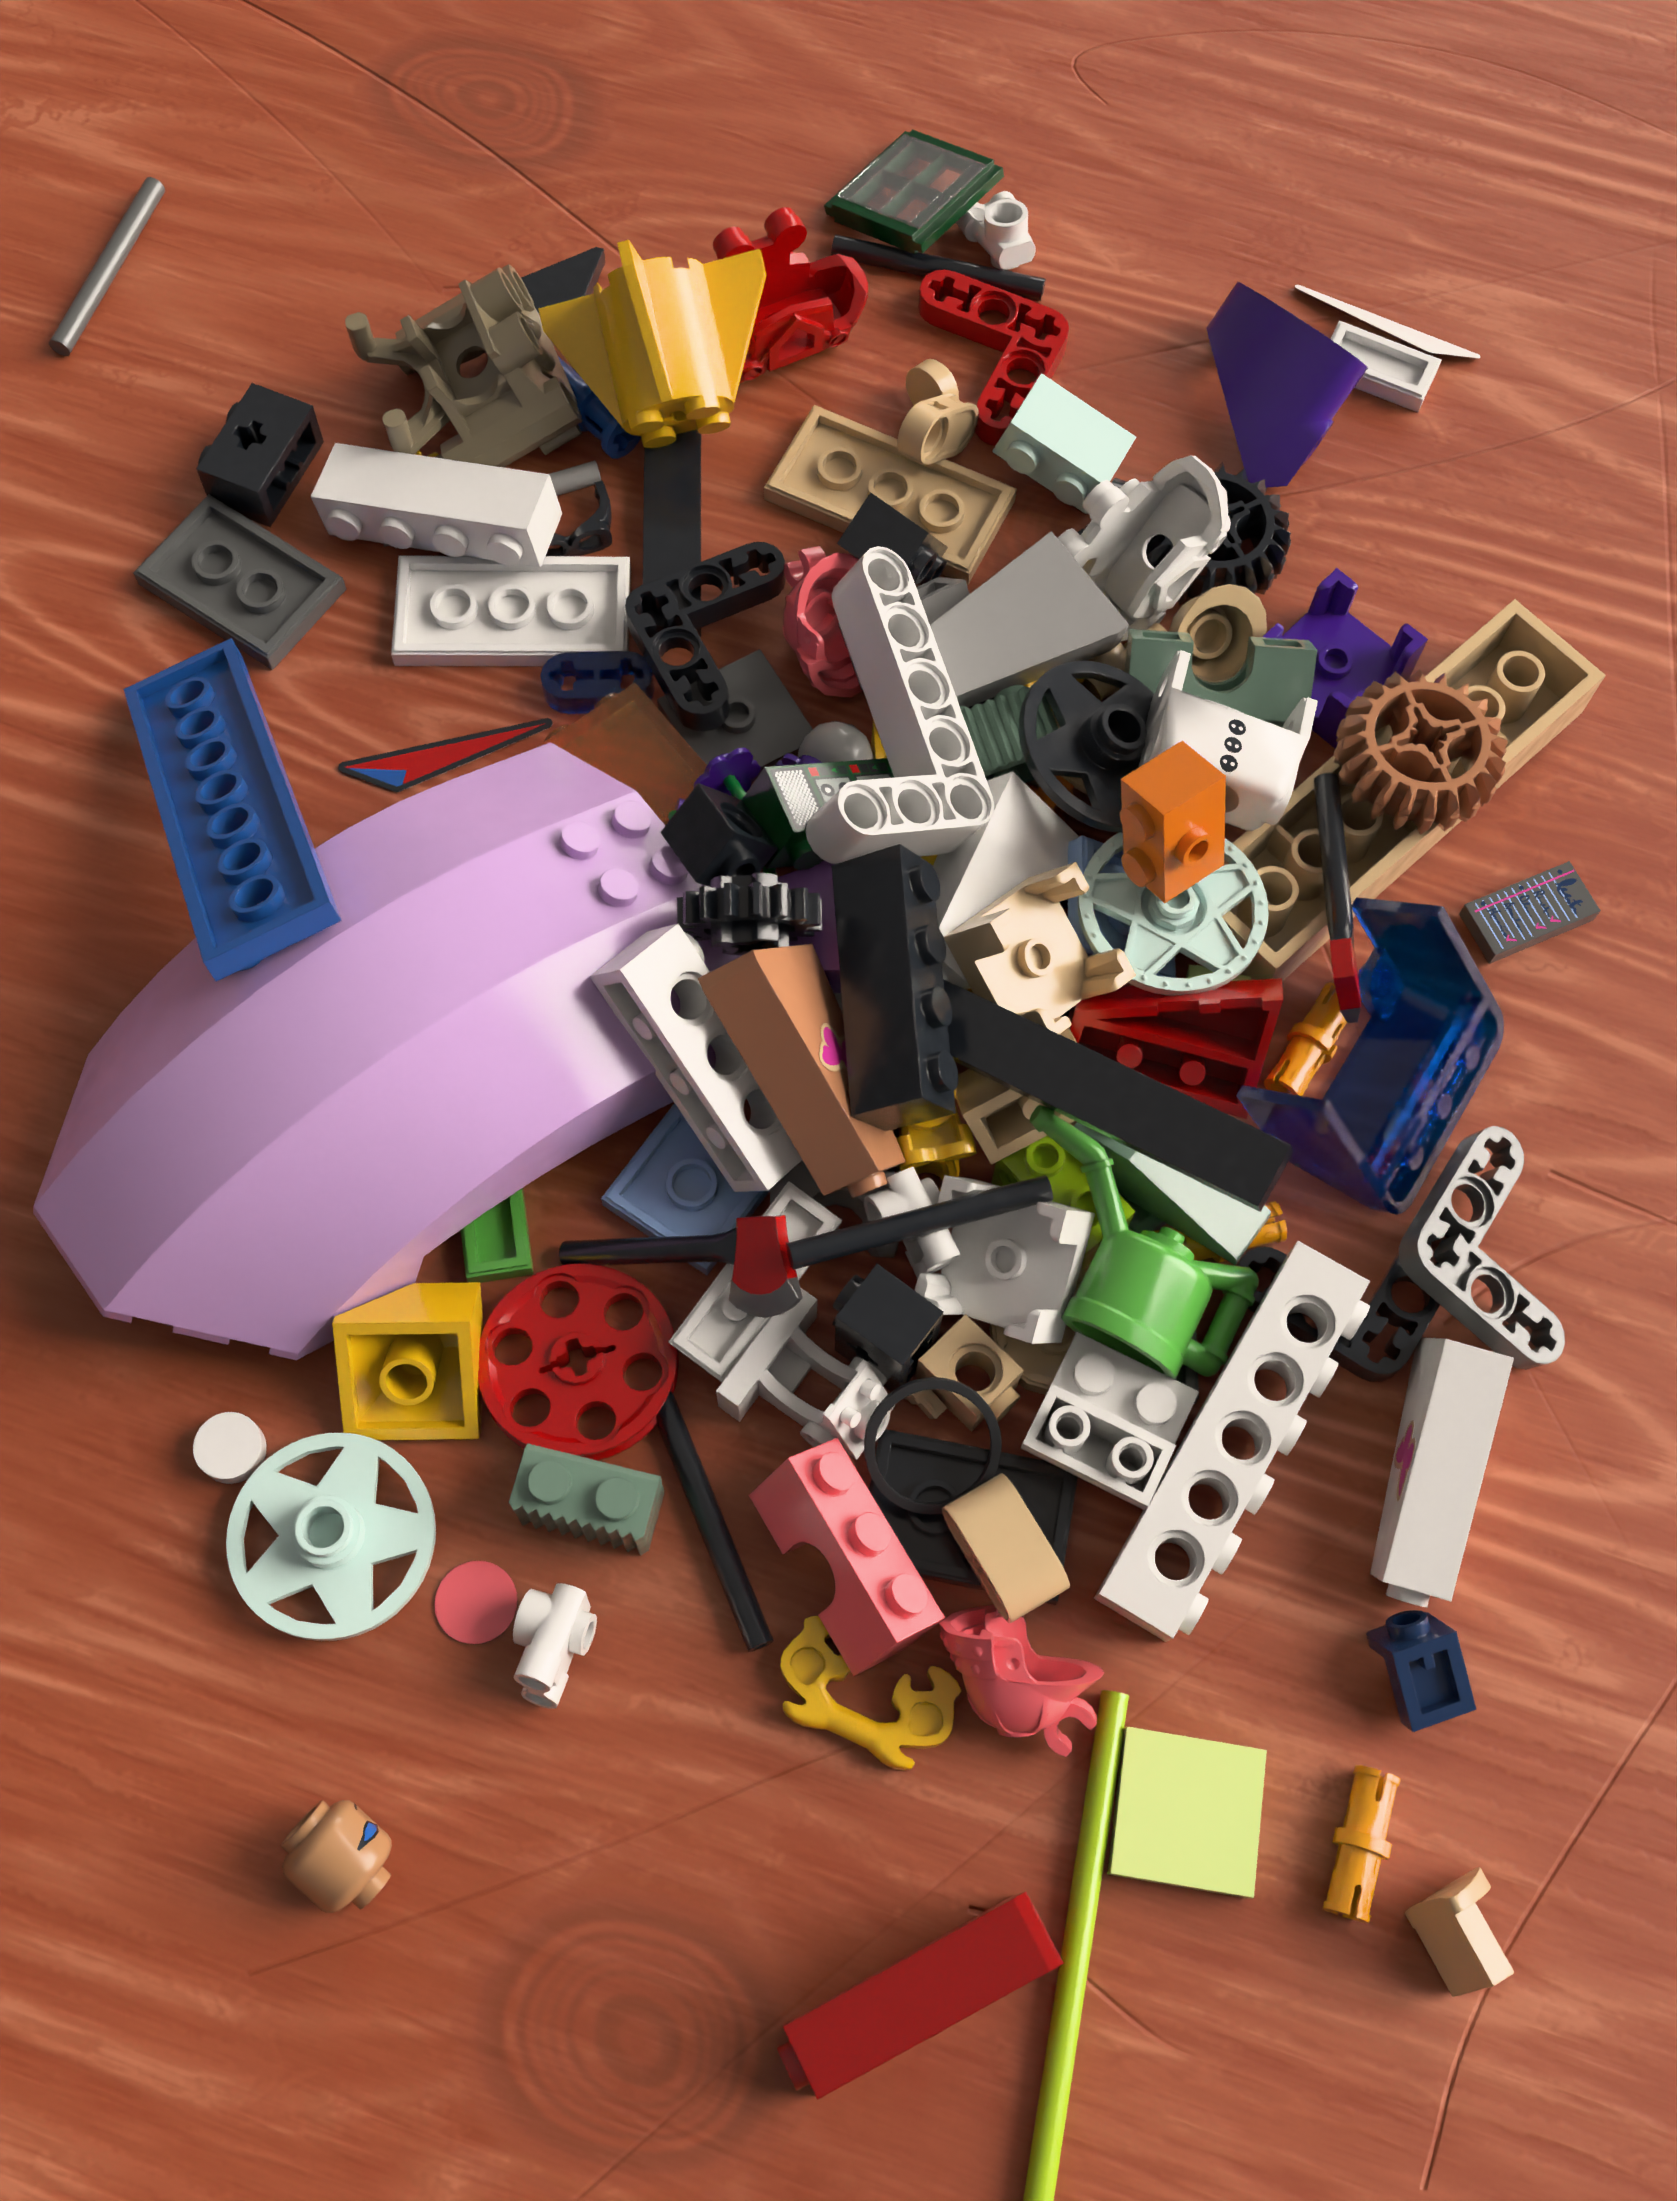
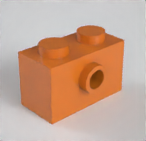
M1180 741L1121 778L1122 866L1127 876L1135 885L1147 887L1164 903H1167L1224 866L1226 775L1184 741Z

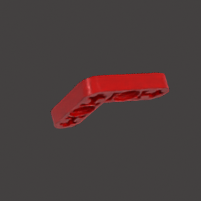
M935 270L927 274L921 281L918 303L921 317L935 327L1003 352L977 402L979 414L975 432L982 441L996 446L1041 373L1052 379L1065 354L1069 333L1068 321L1060 312L955 271ZM943 295L947 296L943 302L939 301ZM970 303L969 312L966 313L967 304ZM995 310L1003 313L1007 320L998 325H991L982 321L979 315L985 311ZM1017 322L1021 323L1019 332H1016ZM1042 333L1049 334L1044 340L1037 339L1041 337ZM1015 369H1025L1032 372L1036 380L1029 384H1017L1011 381L1007 374ZM1004 400L1010 403L1009 416H1004L1000 422L994 421L993 419L998 417L1003 408Z

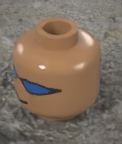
M321 1800L302 1818L281 1844V1847L288 1852L282 1865L284 1876L325 1913L338 1912L350 1902H353L360 1910L363 1909L380 1892L391 1877V1874L383 1867L391 1851V1838L350 1800H341L331 1806Z

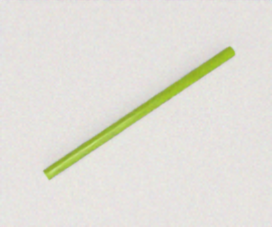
M1101 1690L1060 1956L1064 1964L1060 1965L1058 1969L1023 2201H1054L1129 1700V1695L1116 1691Z

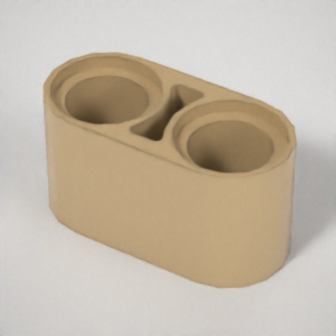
M1003 1473L942 1507V1514L954 1539L994 1606L1008 1623L1014 1622L1070 1588L1067 1574L1056 1553L1020 1494Z

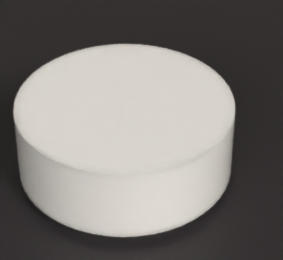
M224 1412L208 1419L199 1428L193 1443L194 1458L200 1469L215 1481L226 1484L239 1483L248 1479L263 1463L267 1450L266 1439L262 1430L249 1417L236 1412Z

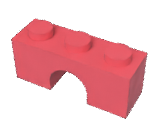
M838 1438L789 1457L749 1495L782 1554H786L809 1543L820 1550L829 1562L835 1579V1595L832 1603L818 1616L853 1676L902 1652L945 1618Z

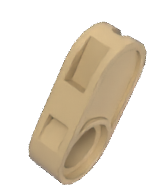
M950 393L918 402L910 409L902 422L897 439L898 450L900 453L922 464H931L956 456L967 446L976 429L979 414L977 406L973 403H963L959 400L958 396Z

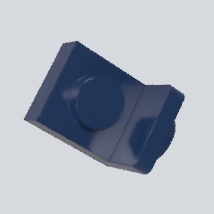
M1409 1610L1390 1616L1386 1620L1385 1626L1366 1633L1369 1647L1385 1659L1400 1721L1409 1730L1415 1732L1477 1710L1457 1631L1428 1612Z

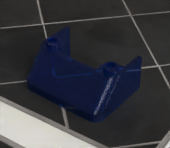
M1356 897L1352 904V910L1375 947L1358 973L1361 1000L1371 1018L1325 1096L1320 1100L1245 1085L1241 1086L1236 1096L1261 1131L1292 1145L1294 1152L1288 1162L1372 1210L1398 1215L1405 1212L1413 1203L1497 1054L1503 1039L1504 1019L1498 1003L1444 906Z

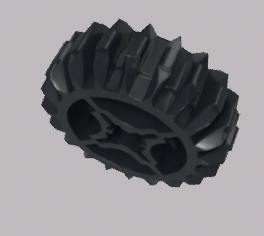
M1223 462L1215 469L1216 477L1227 491L1228 516L1231 522L1230 530L1227 532V536L1222 544L1212 554L1209 553L1207 555L1211 559L1178 600L1179 606L1188 598L1193 599L1213 587L1227 584L1246 587L1254 594L1264 595L1266 590L1271 587L1273 579H1276L1278 574H1281L1286 562L1285 556L1291 545V533L1287 531L1289 527V513L1280 511V495H1265V479L1250 483L1247 481L1245 468L1237 475L1226 473ZM1155 535L1147 545V559L1154 568L1174 547L1171 540L1165 535ZM1250 538L1254 550L1245 555L1240 548L1243 540Z

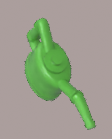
M1038 1105L1031 1114L1030 1122L1038 1132L1043 1131L1082 1163L1083 1166H1080L1081 1173L1086 1175L1103 1239L1092 1258L1077 1292L1069 1300L1061 1319L1073 1331L1114 1349L1172 1379L1177 1377L1182 1364L1206 1377L1216 1374L1221 1365H1225L1228 1360L1226 1354L1248 1306H1253L1254 1293L1259 1283L1257 1274L1248 1267L1194 1260V1254L1183 1245L1185 1237L1171 1228L1161 1227L1158 1233L1148 1230L1137 1233L1129 1230L1111 1165H1114L1113 1159L1108 1158L1105 1149L1096 1140L1056 1116L1054 1110ZM1212 1289L1222 1290L1224 1294L1202 1343H1198L1192 1339V1336L1211 1298Z

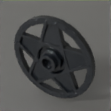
M1072 661L1060 664L1044 673L1030 688L1023 700L1019 714V739L1023 756L1041 789L1058 807L1076 820L1100 830L1123 833L1120 820V811L1122 810L1121 778L1139 768L1146 742L1147 731L1145 725L1154 695L1142 682L1121 669L1094 661ZM1076 679H1095L1113 685L1120 690L1101 702ZM1043 695H1045L1060 728L1037 740V709ZM1055 776L1081 778L1091 806L1073 796Z

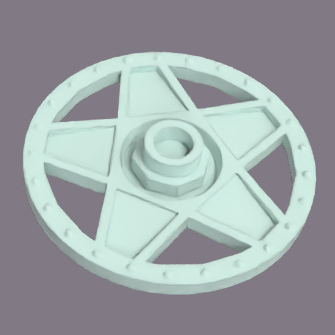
M1117 833L1094 853L1083 874L1089 885V891L1078 896L1079 922L1084 937L1094 954L1113 950V948L1102 935L1093 909L1130 926L1124 953L1136 976L1128 981L1129 984L1163 995H1185L1210 991L1235 979L1248 967L1256 956L1268 926L1269 912L1266 891L1251 861L1226 838L1224 860L1229 864L1220 867L1167 903L1161 901L1147 887L1135 885L1126 873H1099L1115 854L1123 850V833ZM1250 896L1252 903V928L1247 943L1242 949L1222 916ZM1179 952L1213 972L1192 978H1173L1156 975Z
M325 1433L306 1437L285 1446L267 1458L253 1472L241 1489L230 1514L227 1528L226 1549L229 1570L234 1584L246 1604L260 1618L276 1629L306 1640L335 1641L348 1639L371 1631L388 1621L417 1592L426 1576L433 1557L436 1539L435 1513L430 1495L421 1477L412 1465L393 1448L370 1437L352 1433ZM342 1449L317 1486L279 1473L284 1467L309 1454ZM380 1460L387 1463L406 1482L417 1505L418 1513L376 1504ZM253 1504H255L279 1536L248 1571L246 1567L244 1536L250 1510ZM416 1553L414 1561L401 1585L380 1606L374 1609L373 1565ZM314 1587L336 1624L297 1621L275 1610L269 1604Z

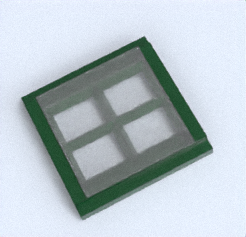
M912 129L910 132L905 131L832 197L824 205L826 214L834 217L836 223L912 254L924 253L1004 177L1003 167L995 165L994 160Z

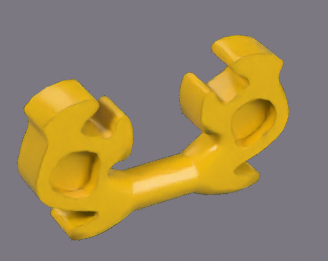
M819 1616L805 1618L803 1631L783 1651L781 1656L782 1675L789 1687L806 1703L803 1705H797L790 1701H784L783 1712L796 1724L808 1728L828 1730L866 1748L884 1765L903 1771L912 1769L915 1762L913 1759L905 1756L899 1747L916 1749L937 1747L949 1737L952 1731L954 1700L959 1696L961 1689L951 1674L939 1667L931 1666L927 1671V1677L933 1687L932 1691H913L910 1686V1675L904 1674L899 1679L891 1700L892 1706L899 1712V1719L896 1722H877L838 1704L826 1690V1685L829 1682L844 1681L850 1669L843 1657L834 1654L825 1643V1640L831 1637Z

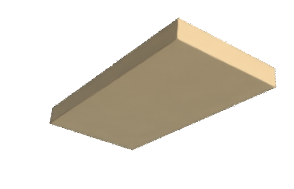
M814 405L764 486V500L844 533L871 492L946 545L948 549L942 558L947 563L942 575L952 579L965 580L966 584L969 585L1015 502L1017 488L946 459L931 464H922L900 453L896 438Z

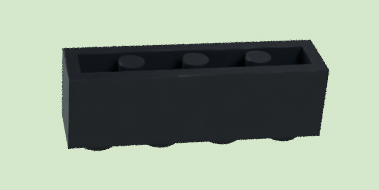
M901 844L832 865L851 1116L881 1130L889 1131L956 1114L954 1090L958 1085V1070L950 1054L948 1025L952 1021V1007L949 997L944 990L942 962L946 958V944L938 928L936 900L940 897V882L937 873L930 863Z

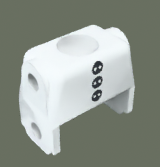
M1182 650L1177 651L1161 676L1152 698L1145 725L1147 731L1146 742L1139 767L1180 741H1184L1226 775L1225 823L1249 831L1260 828L1264 823L1270 825L1277 824L1292 795L1299 762L1310 738L1318 701L1309 697H1303L1287 718L1283 727L1276 726L1225 705L1182 691L1191 654Z

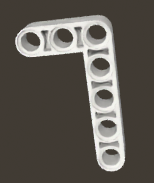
M873 547L833 588L831 597L894 778L857 780L846 783L808 820L806 826L807 841L812 850L821 859L831 864L842 863L897 844L903 845L919 857L946 854L954 851L985 825L994 812V802L911 572L905 561L897 553L888 548Z

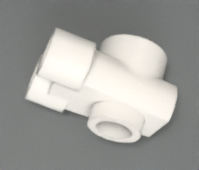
M999 192L986 204L977 202L956 222L969 241H978L990 255L991 264L998 269H1014L1019 265L1031 262L1035 256L1036 247L1028 233V209L1023 203L1017 201L1010 192Z
M911 1167L886 1178L888 1184L880 1187V1191L864 1198V1207L868 1221L936 1204L938 1203L940 1191L931 1178L920 1180L914 1167ZM949 1229L903 1240L907 1249L905 1253L917 1279L921 1273H934L948 1266L951 1260L960 1256V1252Z
M558 1583L552 1594L530 1589L521 1601L514 1622L513 1641L515 1644L525 1646V1650L514 1674V1679L524 1686L521 1692L522 1697L535 1705L549 1709L557 1708L569 1678L567 1671L574 1653L584 1656L591 1646L596 1630L597 1616L596 1614L589 1613L591 1606L586 1592L582 1589Z

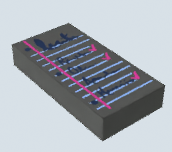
M1570 861L1469 902L1463 906L1459 915L1486 960L1491 964L1589 923L1597 917L1601 910Z

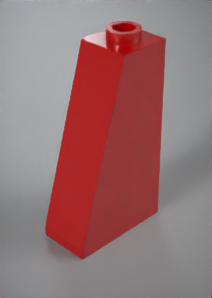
M1025 1891L1007 1898L784 2024L783 2028L789 2041L777 2047V2050L795 2089L798 2091L810 2084L818 2100L1064 1963L1030 1897Z

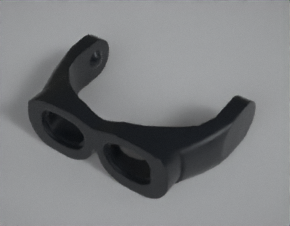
M603 480L594 482V495L600 505L597 511L570 536L554 533L550 546L559 545L561 547L548 549L546 556L586 555L603 550L612 544L610 532L612 520L611 504ZM587 536H591L587 540L579 542L581 539Z

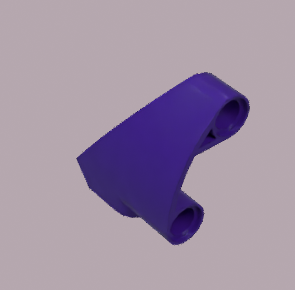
M1237 282L1206 329L1248 482L1255 483L1265 479L1266 488L1288 486L1300 467L1306 463L1323 440L1334 422L1332 420L1368 367L1350 352L1306 322L1253 289Z

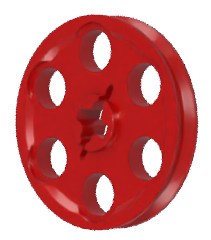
M569 1264L549 1268L525 1279L502 1298L490 1314L480 1336L479 1388L493 1420L501 1431L522 1449L525 1450L527 1444H532L597 1461L607 1459L631 1448L650 1433L657 1425L656 1415L666 1402L670 1391L674 1394L679 1371L678 1349L669 1343V1340L674 1335V1330L665 1309L655 1295L639 1281L621 1271L594 1264ZM564 1287L571 1289L578 1295L579 1302L576 1309L566 1317H551L542 1310L544 1297L556 1288ZM621 1300L634 1301L643 1309L642 1318L632 1329L616 1330L609 1326L605 1320L606 1313L611 1305ZM512 1334H520L527 1337L532 1342V1351L524 1362L517 1365H506L499 1362L495 1357L496 1348L505 1337ZM574 1349H581L585 1357L596 1356V1358L587 1362L588 1372L580 1376H575L571 1367L560 1369V1367L570 1363L569 1352ZM640 1359L652 1360L662 1369V1376L659 1382L653 1388L646 1391L632 1389L624 1381L627 1367ZM531 1394L541 1395L550 1403L549 1415L545 1421L532 1427L518 1424L513 1419L514 1406L518 1400ZM603 1407L615 1415L616 1423L614 1429L608 1436L602 1439L592 1440L585 1438L578 1431L580 1417L591 1408Z

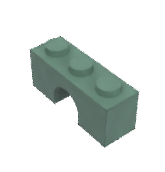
M1129 629L1125 672L1138 679L1153 693L1156 692L1161 676L1175 653L1182 650L1191 654L1182 691L1200 698L1225 705L1279 727H1283L1285 721L1303 697L1311 698L1317 649L1309 640L1249 636L1246 660L1241 670L1226 681L1208 682L1196 676L1192 671L1194 642L1189 633Z

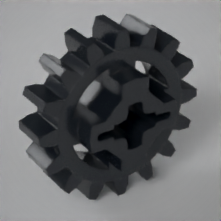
M756 872L745 876H717L710 880V887H699V892L685 891L683 892V897H677V924L679 923L682 930L693 936L696 941L711 939V946L722 947L723 954L744 955L752 950L789 946V941H798V937H813L815 932H821L822 899H820L819 893H808V888L806 887L788 889V883L778 882V875Z

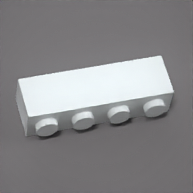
M340 443L334 444L311 494V499L329 535L349 541L359 539L385 543L399 549L411 547L436 551L451 557L468 556L493 560L508 566L519 564L541 568L562 516V510L549 474Z

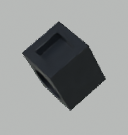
M700 783L697 784L660 832L694 881L709 887L710 880L717 876L733 877L752 875L756 872L760 873L762 868L778 850V847L741 799Z

